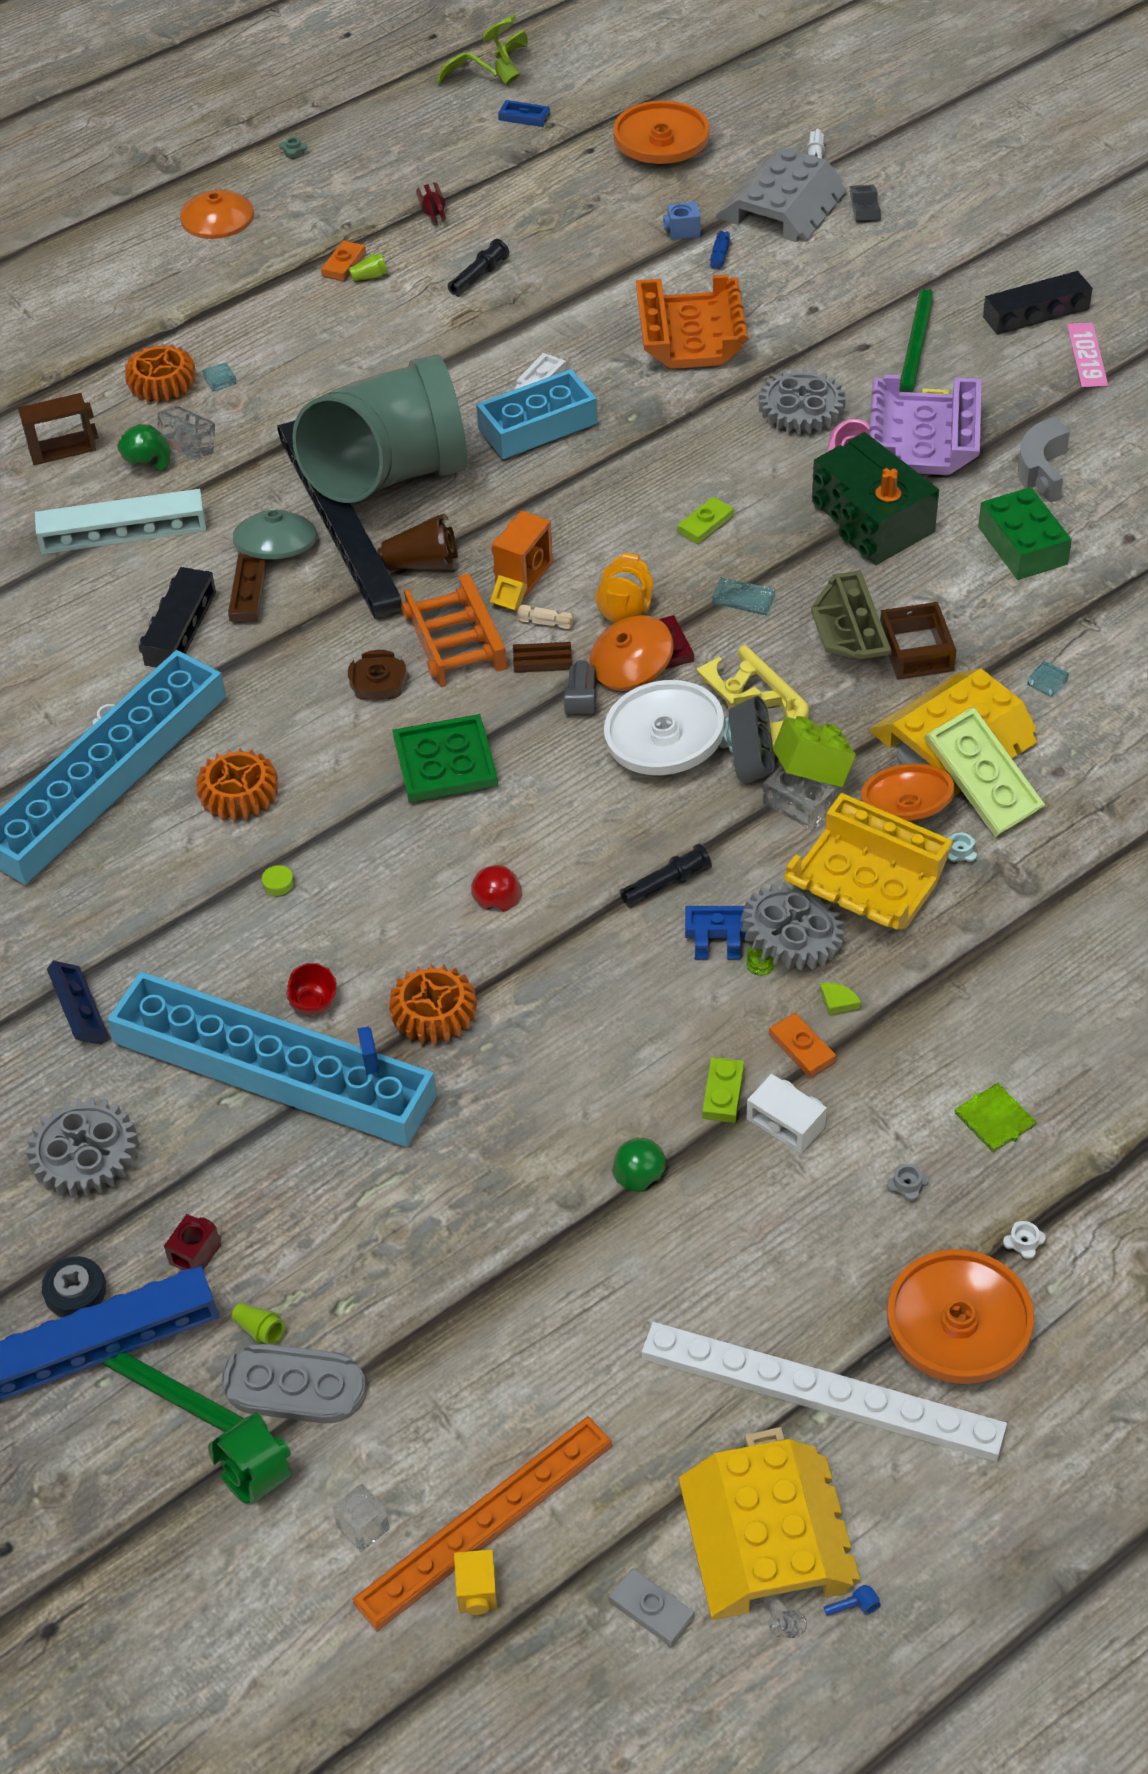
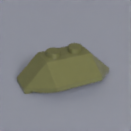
M861 570L833 574L828 581V585L822 590L811 607V613L825 652L850 659H866L891 655V648Z

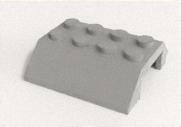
M782 148L759 163L716 214V218L739 225L749 212L783 221V239L797 242L800 238L802 241H807L844 195L846 189L841 184L843 180L827 160L817 158L814 155L796 152L793 149Z

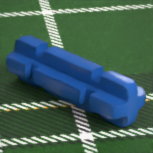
M719 231L717 233L710 257L711 268L716 267L720 269L723 267L730 243V233L728 231Z

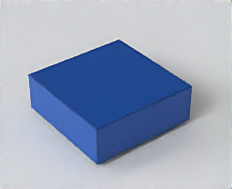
M369 1026L357 1028L366 1075L378 1073L379 1065L372 1030Z

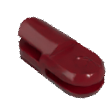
M433 182L435 192H431L429 184L424 185L426 195L422 196L419 187L416 190V195L423 212L430 216L433 224H438L436 215H440L442 222L446 220L443 211L445 200L439 185Z

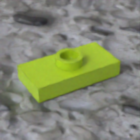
M713 496L677 525V532L699 544L734 516V508Z

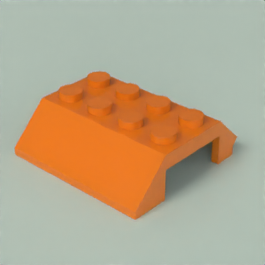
M728 274L713 275L712 292L663 295L661 279L636 280L644 350L670 369L724 365L743 348L742 344L749 339L737 277L729 279Z

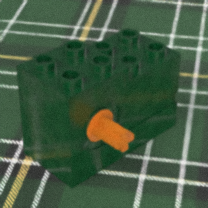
M866 432L850 439L847 444L839 445L814 459L812 502L817 508H820L829 515L834 522L840 524L839 536L842 540L849 543L873 564H880L935 532L939 489Z

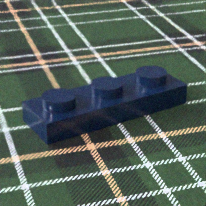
M53 960L48 966L47 971L74 1038L83 1042L102 1045L107 1039L108 1033L80 966Z

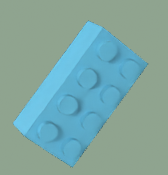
M572 369L476 404L478 429L502 459L598 423L597 398Z

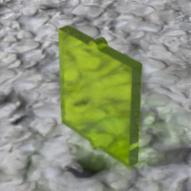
M998 1082L980 1094L974 1093L972 1099L960 1105L954 1111L992 1153L1011 1141L1017 1142L1019 1136L1035 1127L1037 1123Z

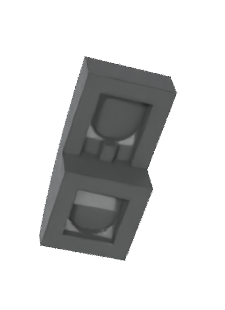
M875 185L850 186V197L855 220L881 219V209L877 202L878 192Z

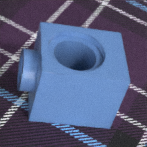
M697 202L667 204V215H663L664 230H669L671 240L700 237V213Z

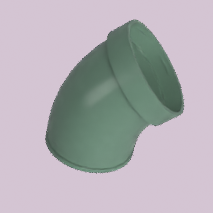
M439 354L410 360L408 367L371 376L330 391L308 402L300 410L294 423L293 448L302 473L317 491L338 502H357L386 487L429 473H434L436 477L465 471L467 467L466 440L460 408L450 374Z

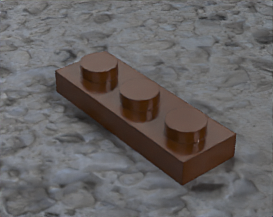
M238 554L228 610L229 621L258 622L268 563L267 559Z

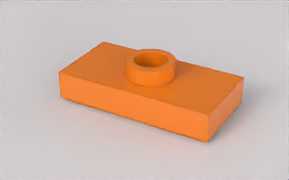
M343 240L321 268L322 276L345 281L350 274L349 267L359 263L366 254L365 245Z
M796 1012L769 1028L770 1037L809 1078L836 1062L837 1055Z

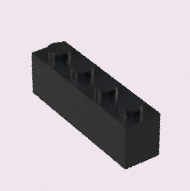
M1079 271L1070 272L985 296L983 318L993 331L999 335L1090 309L1093 288Z
M180 567L175 578L171 579L166 596L161 598L156 615L151 617L149 628L145 636H142L139 641V652L142 653L145 666L157 668L175 650L186 654L216 594L212 572Z

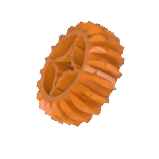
M163 343L161 346L155 347L152 344V348L147 349L143 347L142 352H134V357L128 358V364L125 365V380L131 393L137 395L138 399L145 398L147 402L151 400H156L157 403L160 400L168 402L170 398L178 399L179 394H187V389L193 388L192 383L195 382L196 369L189 352L183 351L182 347L175 348L173 344L167 347Z
M241 748L233 753L228 749L225 755L216 753L215 760L207 759L206 766L200 767L199 775L196 776V791L201 805L204 807V810H209L212 816L219 815L222 821L227 817H231L234 822L238 817H243L247 821L248 815L254 814L259 816L260 809L268 810L269 803L275 802V794L278 793L279 788L277 771H275L270 759H266L263 753L256 755L253 749L246 753Z
M430 964L428 969L423 970L418 966L416 973L413 974L406 971L405 979H397L396 988L391 989V999H389L390 1002L388 1003L391 1021L397 1026L400 1034L406 1033L409 1041L418 1037L421 1045L426 1040H431L434 1046L440 1039H444L448 1043L451 1035L460 1038L461 1029L469 1030L470 1021L475 1020L477 1006L475 989L472 983H469L466 974L459 975L456 968L448 971L445 964L439 969H435Z

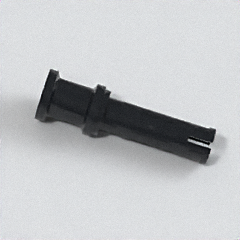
M500 239L492 240L486 250H481L477 254L476 260L448 283L447 287L452 295L455 294V296L461 295L485 272L493 271L500 260H505L509 257L510 252L507 245Z
M698 843L693 846V850L680 857H672L669 864L620 889V896L623 902L626 903V906L630 908L677 881L680 883L686 882L692 874L702 869L708 870L712 868L711 859L705 848Z

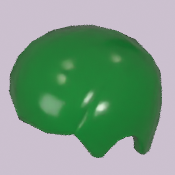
M636 1137L624 1142L618 1148L614 1156L612 1173L616 1182L624 1188L634 1191H645L652 1182L656 1180L659 1182L661 1180L667 1159L662 1148L654 1141L644 1137Z

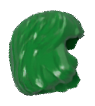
M139 424L129 428L121 436L117 444L118 451L121 457L128 461L129 464L149 463L157 456L158 460L154 465L155 470L161 472L168 468L172 450L168 440L151 425Z

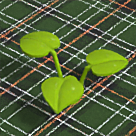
M513 14L495 23L482 36L484 42L493 38L498 48L494 54L496 58H499L494 62L495 69L472 53L466 54L464 52L443 66L438 75V85L449 73L470 59L490 71L494 77L499 75L505 85L516 80L520 76V72L507 53L517 48L527 47V34L524 30H521L506 40L502 46L498 40L499 34L513 25L516 16Z

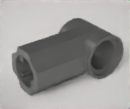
M579 660L570 666L568 688L565 687V714L595 715V666L590 665L588 661Z

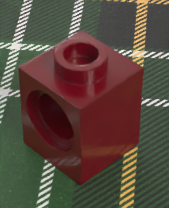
M186 1214L165 1243L164 1249L169 1265L181 1270L202 1266L204 1270L221 1246L217 1228L210 1220L204 1217L198 1219Z

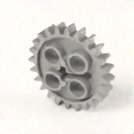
M804 368L802 373H798L796 369L792 370V374L782 371V377L774 374L773 381L766 380V386H761L758 404L759 412H762V418H768L769 425L777 423L776 429L786 427L787 433L792 429H796L797 434L806 429L811 434L813 428L821 432L823 425L831 428V422L837 423L839 421V416H843L846 398L845 390H841V383L835 384V378L827 379V373L819 376L817 375V370L810 374Z
M783 883L781 890L774 884H771L769 891L761 887L759 894L753 892L750 900H747L740 919L743 922L741 931L747 932L745 941H754L752 950L762 949V958L774 957L773 964L775 965L780 960L784 961L787 969L790 968L791 963H794L799 970L803 969L804 964H807L813 970L817 962L825 966L828 959H834L843 943L845 931L842 928L844 922L838 920L839 912H830L833 906L832 903L823 904V898L819 896L812 897V893L809 890L803 893L797 886H795L794 890H790L786 883Z
M91 1097L87 1105H83L81 1099L77 1098L74 1107H70L67 1102H63V1111L59 1112L52 1108L51 1113L53 1117L51 1119L46 1117L40 1118L43 1127L32 1128L34 1137L27 1139L30 1149L26 1150L31 1172L35 1174L38 1183H44L47 1191L55 1187L57 1195L61 1196L68 1189L71 1198L76 1196L78 1190H83L85 1197H89L90 1189L95 1188L101 1194L103 1193V1184L107 1183L115 1187L113 1179L115 1176L120 1178L126 1177L123 1167L133 1168L132 1157L138 1156L136 1145L139 1144L134 1122H130L127 1112L121 1113L119 1105L110 1108L108 1101L104 1100L97 1106L93 1097Z

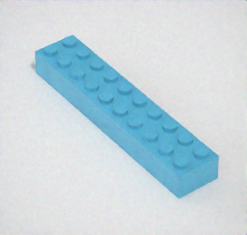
M175 650L0 809V871L24 885L28 884L226 698L221 672L178 650Z
M141 971L107 1019L115 1044L405 1147L409 1146L437 1097L434 1072L377 1053L378 1073L366 1075L359 1046Z

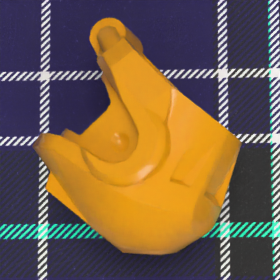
M624 552L623 555L616 557L603 571L602 580L596 590L595 602L601 614L609 622L615 623L627 617L646 614L650 608L653 579L646 563L640 559V555ZM620 572L634 574L640 580L642 588L631 580L613 576Z

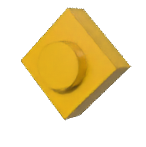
M498 575L490 602L518 611L528 585Z

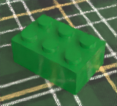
M1032 487L981 502L978 528L1017 580L1068 565L1072 539Z

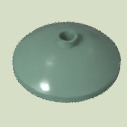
M285 510L259 512L243 520L233 532V544L236 549L245 555L259 559H283L299 555L310 549L317 539L316 528L313 523L299 514Z

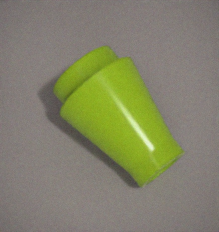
M373 253L356 265L349 267L354 282L381 278L383 274L388 273L381 253L377 255Z
M244 1302L237 1304L233 1309L232 1321L239 1324L258 1344L275 1345L283 1336L285 1323L281 1320L278 1313L250 1306Z

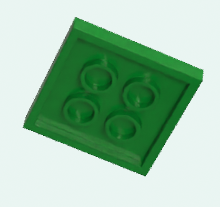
M480 714L392 730L409 803L498 786V778Z

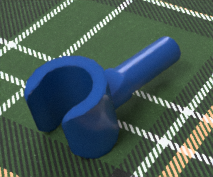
M863 1585L856 1589L851 1597L823 1607L826 1616L852 1609L857 1605L864 1615H869L878 1610L881 1604L873 1588Z

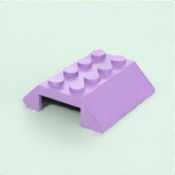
M884 374V379L875 378L872 383L869 435L919 474L950 475L980 454L982 379L954 378L953 394L899 392L900 375Z

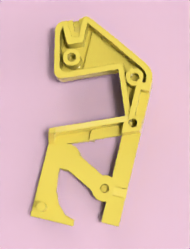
M742 645L738 650V657L743 661L740 664L739 671L734 678H729L726 682L720 678L717 672V667L722 662L721 657L696 669V672L703 678V683L709 684L726 700L728 710L734 705L759 696L763 699L767 708L780 705L784 716L796 719V716H802L809 719V705L747 645ZM757 674L773 690L761 692L754 686L743 692V687L751 676ZM783 721L770 723L773 746Z

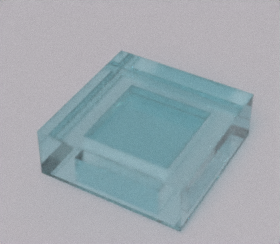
M226 362L202 370L203 378L212 392L237 384L236 376Z
M1043 661L1028 677L1027 685L1053 697L1068 681L1069 673Z

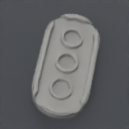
M264 1343L252 1344L245 1347L244 1351L238 1355L235 1353L230 1357L222 1372V1385L226 1398L236 1409L249 1414L256 1412L263 1416L317 1423H336L353 1415L362 1405L366 1395L365 1377L360 1367L349 1356L336 1352L273 1344L266 1345Z

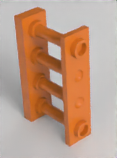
M469 573L458 576L459 588L456 589V592L415 603L410 590H404L405 603H401L405 620L410 619L428 658L427 666L430 676L437 678L440 687L446 686V670L475 662L491 661L496 672L507 669L505 646ZM456 603L465 606L464 611L424 621L420 614ZM464 622L473 623L474 625L472 630L432 640L429 633ZM473 641L482 642L483 644L482 649L442 660L438 653L440 650Z

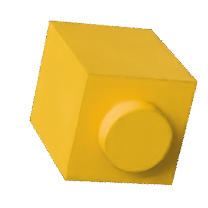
M493 1549L454 1553L456 1596L459 1613L467 1612L470 1615H482L489 1610L498 1609Z

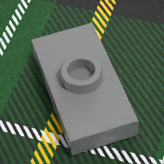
M634 1568L629 1571L609 1596V1602L670 1647L673 1646L694 1619V1611Z

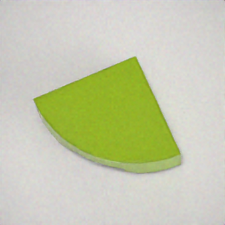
M820 983V992L828 1015L860 1009V999L848 987L837 983Z

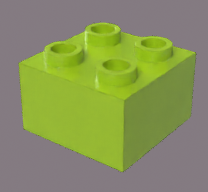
M785 716L773 746V750L786 773L839 787L844 786L856 756L849 741L844 737L839 727L825 723L824 726L813 724V721L802 716H796V719Z

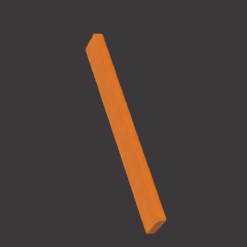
M586 1416L352 1598L353 1605L374 1630L378 1632L455 1571L454 1553L482 1550L612 1447V1440L589 1416Z

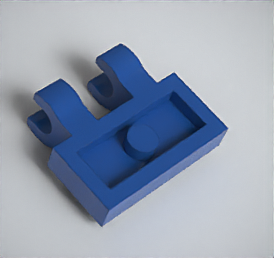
M685 906V938H695V960H708V938H727V960H740V938H745L747 933L741 931L743 922L740 919L744 906Z

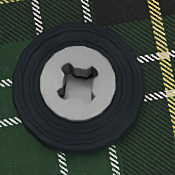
M81 1256L67 1257L56 1262L47 1270L42 1280V1296L45 1303L54 1314L60 1317L71 1315L80 1308L100 1304L106 1295V1280L101 1268L91 1259ZM73 1283H79L78 1286H77V1285L69 1286V1285H71V1284H73Z

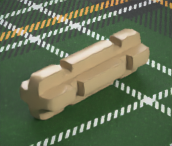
M524 604L519 606L517 612L518 620L521 622L529 623L532 620L533 624L551 627L559 625V628L571 629L574 620L573 613L561 611L560 614L558 610L542 607L532 609V606Z

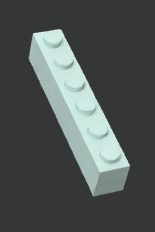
M200 489L35 512L36 536L41 554L207 531Z

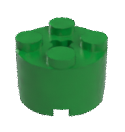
M256 1412L245 1417L208 1445L213 1464L215 1465L220 1461L225 1472L220 1475L223 1482L245 1504L249 1501L250 1505L255 1504L292 1475L286 1460L291 1455L289 1447L281 1437L274 1439L268 1431L264 1419Z

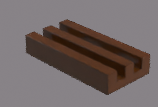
M571 642L513 645L514 672L569 670L572 665Z

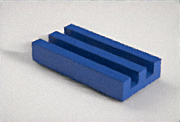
M505 100L498 112V120L544 127V122L550 116V107Z

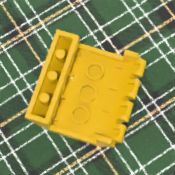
M982 668L955 674L870 727V732L887 747L892 748L902 740L929 764L947 773L948 771L927 744L924 737L929 732L973 706L1012 759L1017 756V753L1021 754L1037 743L1033 734L1037 729L1024 702ZM953 780L955 789L954 795L956 796L962 791L958 787L956 782Z
M841 793L826 813L824 832L802 861L801 856L794 855L786 866V873L783 879H785V882L803 890H809L812 894L832 903H838L839 906L861 916L865 915L868 919L881 925L892 927L896 930L907 929L936 887L952 849L953 840Z
M785 1439L716 1452L678 1477L711 1620L749 1613L751 1599L822 1585L824 1597L828 1598L847 1594L850 1587L861 1581L854 1555L846 1554L852 1547L844 1520L837 1519L842 1515L835 1486L828 1485L833 1479L827 1457L818 1454L815 1446L792 1439Z

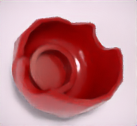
M502 865L482 868L477 872L471 883L472 897L486 910L494 906L502 912L507 911L515 906L522 896L521 885L513 871Z
M304 963L295 968L290 974L286 991L289 1005L295 1011L305 1015L322 1014L331 1007L334 1001L337 986L336 978L329 968L318 963Z

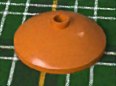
M211 190L191 198L183 206L180 220L183 228L193 236L205 239H220L243 231L251 223L254 212L251 202L243 195L230 190Z
M636 615L613 623L597 638L590 653L589 661L590 665L595 666L596 680L602 686L615 691H629L652 682L665 670L671 660L674 648L673 638L667 626L659 619L651 616Z
M902 764L886 768L871 776L861 789V800L906 821L916 822L938 814L951 802L955 792L954 782L946 771L927 764Z

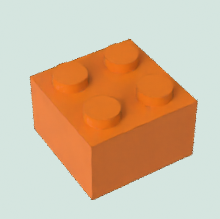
M521 510L513 520L509 521L504 532L494 539L491 547L494 558L493 573L495 574V583L498 575L523 582L528 585L524 597L528 595L553 563L550 520Z

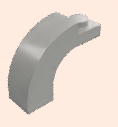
M1055 416L1037 423L1026 432L1021 441L1018 461V476L1024 488L1037 487L1038 491L1051 503L1061 499L1063 477L1053 468L1048 460L1067 453L1070 431Z

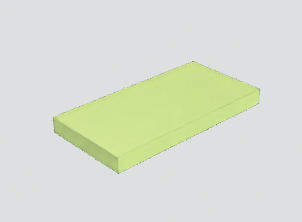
M974 706L929 732L924 737L927 744L995 838L1040 811L1045 806L1042 799Z

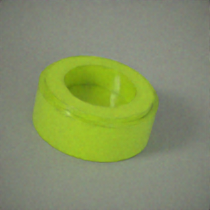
M275 865L266 869L262 874V884L265 892L272 896H282L290 892L294 886L292 871L282 865Z

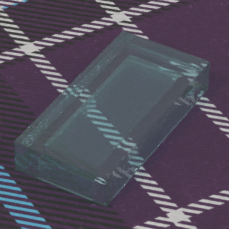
M721 577L712 595V603L766 616L775 598V589Z

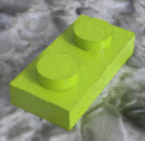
M711 1057L702 1119L736 1123L744 1061Z

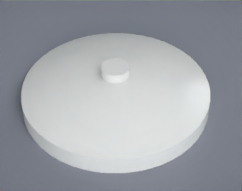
M681 680L651 682L629 691L611 707L604 723L605 740L612 757L625 768L646 775H670L699 765L718 748L725 730L724 714L718 699L704 687Z

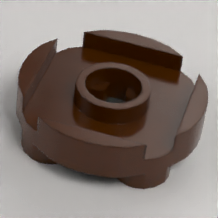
M387 650L367 651L361 654L362 659L356 663L354 660L350 663L348 667L349 685L354 691L356 698L360 700L395 699L401 695V689L407 681L406 665L402 659L400 661L395 658L393 652ZM375 673H381V676L374 677Z

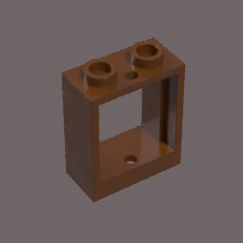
M82 393L18 407L33 466L96 451L94 440L99 439L95 423L90 424L89 419L94 418L90 402H84ZM77 414L80 415L83 431L38 441L35 424Z
M938 602L881 610L880 622L891 648V655L888 656L897 680L954 671L956 647ZM931 629L936 645L900 650L895 634Z

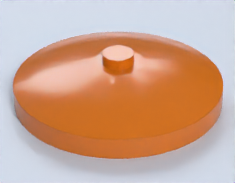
M675 101L644 102L626 109L617 117L613 126V139L615 145L623 154L635 160L654 164L675 163L689 159L705 148L709 141V122L703 113L684 103Z
M949 1249L936 1251L916 1259L898 1275L888 1298L887 1324L896 1348L915 1368L938 1380L957 1384H973L997 1378L1012 1369L1020 1361L1031 1341L1034 1327V1308L1025 1285L1006 1265L979 1252Z

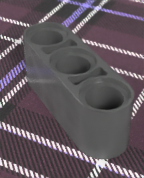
M755 696L729 708L735 771L740 781L746 785L775 772L768 708L761 697Z

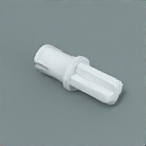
M816 129V131L810 132L806 153L807 155H814L822 159L825 153V146L823 144L824 134L820 133V129Z

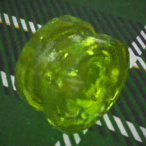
M750 946L746 954L747 969L752 974L758 976L771 973L775 967V964H773L774 957L768 956L763 958L765 962H758L757 957L762 956L763 950H752V946Z

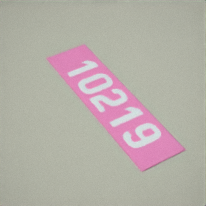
M1093 322L1068 323L1067 326L1081 386H1108Z

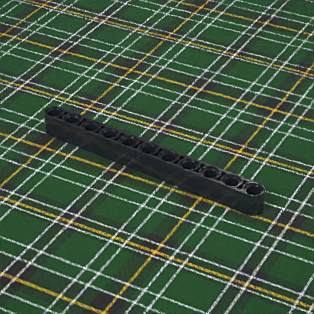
M295 420L277 425L280 442L373 617L378 619L401 612L402 599L351 503L332 500L321 494L309 483L302 473L294 453L293 428Z

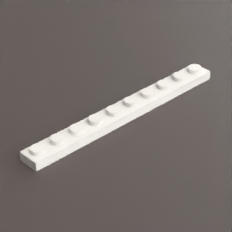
M656 1322L652 1323L642 1350L643 1360L997 1462L1006 1430V1422Z

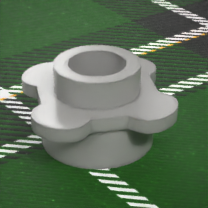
M901 1164L895 1170L894 1178L887 1181V1187L891 1192L897 1191L904 1195L907 1200L913 1201L919 1197L921 1187L928 1184V1177L915 1165Z

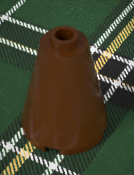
M446 514L437 515L382 541L381 548H378V554L382 562L388 569H457L458 564H453V559L458 558L452 526L446 527L444 522L449 520Z

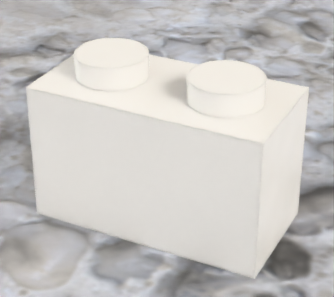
M772 1073L747 1099V1120L801 1154L826 1126L827 1107L817 1098L807 1096L796 1089L791 1082L781 1080Z

